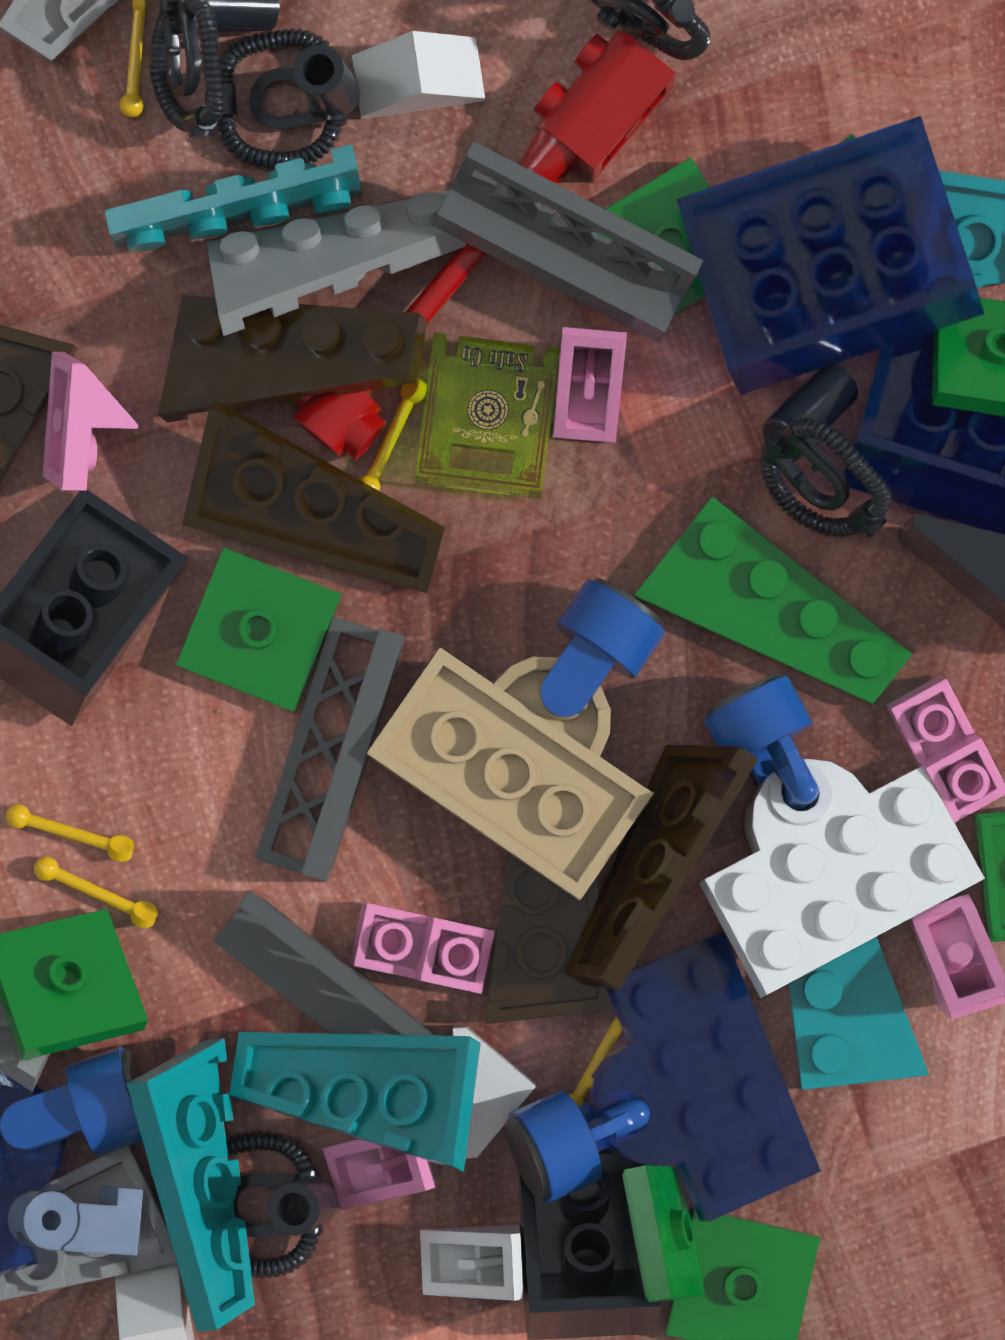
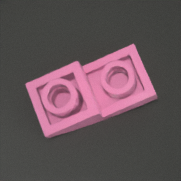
M939 675L885 705L918 767H924L954 823L1005 795V783L982 738L974 733L947 678Z
M362 902L349 964L481 994L495 931Z

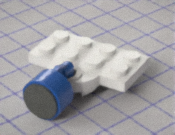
M779 673L770 675L727 697L706 712L708 717L703 722L716 746L741 747L758 758L757 763L749 774L757 790L749 806L745 809V835L753 854L704 879L699 885L760 998L985 879L923 766L868 793L852 773L829 761L803 759V757H800L792 739L809 729L814 723L788 676L781 677Z

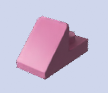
M52 352L42 476L61 490L86 491L88 472L94 470L97 462V443L95 436L91 434V429H137L138 424L84 363L65 352Z
M970 894L940 902L910 918L911 929L932 977L936 1005L951 1020L1005 1003V974Z

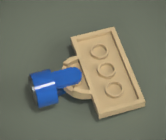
M598 577L594 580L586 579L556 623V627L571 640L560 657H530L511 665L493 684L454 656L439 648L370 747L367 756L580 902L653 795L651 791L600 757L610 735L611 707H609L601 683L611 669L628 678L635 679L666 634L662 628L664 623L644 604L612 583Z

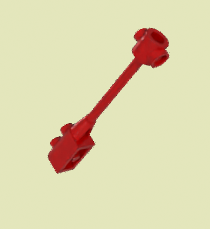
M616 31L609 41H606L598 33L595 34L574 61V64L582 69L583 72L572 85L566 89L556 81L544 93L534 108V112L543 119L535 127L536 134L519 165L556 184L573 168H576L591 182H594L673 88L676 72L638 41L621 31ZM466 243L465 247L458 249L406 312L420 313L428 325L487 253ZM372 390L336 395L332 391L303 396L304 401L294 402L300 408L292 416V419L318 443L339 458L345 453L352 460H358L375 442L387 424L378 415L381 411L379 405L368 396Z

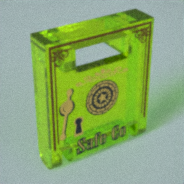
M434 332L415 484L541 499L560 348L547 346L543 358L544 367L532 366L535 345L459 335L457 356L445 355L448 348L447 334ZM451 446L514 454L512 475L450 468Z

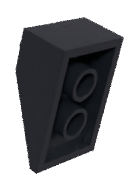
M80 490L0 594V679L72 726L111 674L186 564L188 557L89 490Z
M915 513L900 527L898 540L1005 629V535Z
M645 1126L635 1136L598 1152L602 1167V1178L600 1181L551 1203L537 1199L531 1193L518 1171L522 1275L527 1340L656 1334L661 1301L649 1302L645 1297L622 1176L625 1169L648 1165Z

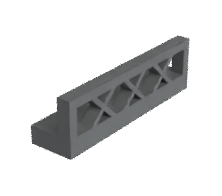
M473 141L432 223L436 228L658 343L665 334L683 295L696 277L704 261ZM476 168V169H478V170L484 172L485 174H487V175H489V176H491V177H493V178L499 180L500 182H497L496 180H494V179H492V178H490V177H488V176H486V175H484V174H482V173H480V172H478V171H476V170H474V169ZM541 203H543V204H545V205H547V206H549V207H551V208L557 210V212H555V211L549 209L548 207L542 205ZM598 233H601V234H603V235H605V236L611 238V239L614 240V241H611V240H609V239H607V238H605V237L599 235ZM655 263H659V264L663 265L664 267H666V268H668V269H670V270H672V271L678 273L679 276L676 275L675 273H673V272H671V271H669V270H667V269H665V268H663V267H661V266L655 264Z
M333 616L255 859L329 882L369 758L367 752L373 745L406 642L404 635L382 628L378 631ZM342 634L375 644L367 670L347 681L344 680L334 661ZM331 669L339 685L323 693ZM362 682L357 701H355L349 689ZM343 692L353 711L348 729L343 734L326 742L314 720L318 706ZM312 730L319 746L304 753L310 731ZM343 743L336 762L330 749ZM324 753L333 770L328 791L306 802L295 781L299 765ZM292 790L300 806L284 814ZM324 803L318 822H316L310 809ZM304 813L314 832L306 860L303 861L272 851L280 825Z
M250 890L238 905L240 907L214 940L216 944L330 1034L438 1035L256 891Z

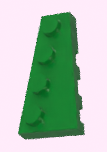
M713 496L633 596L652 607L655 606L682 618L687 623L705 631L713 632L741 645V647L763 657L766 656L796 670V672L869 705L874 704L912 655L911 652Z

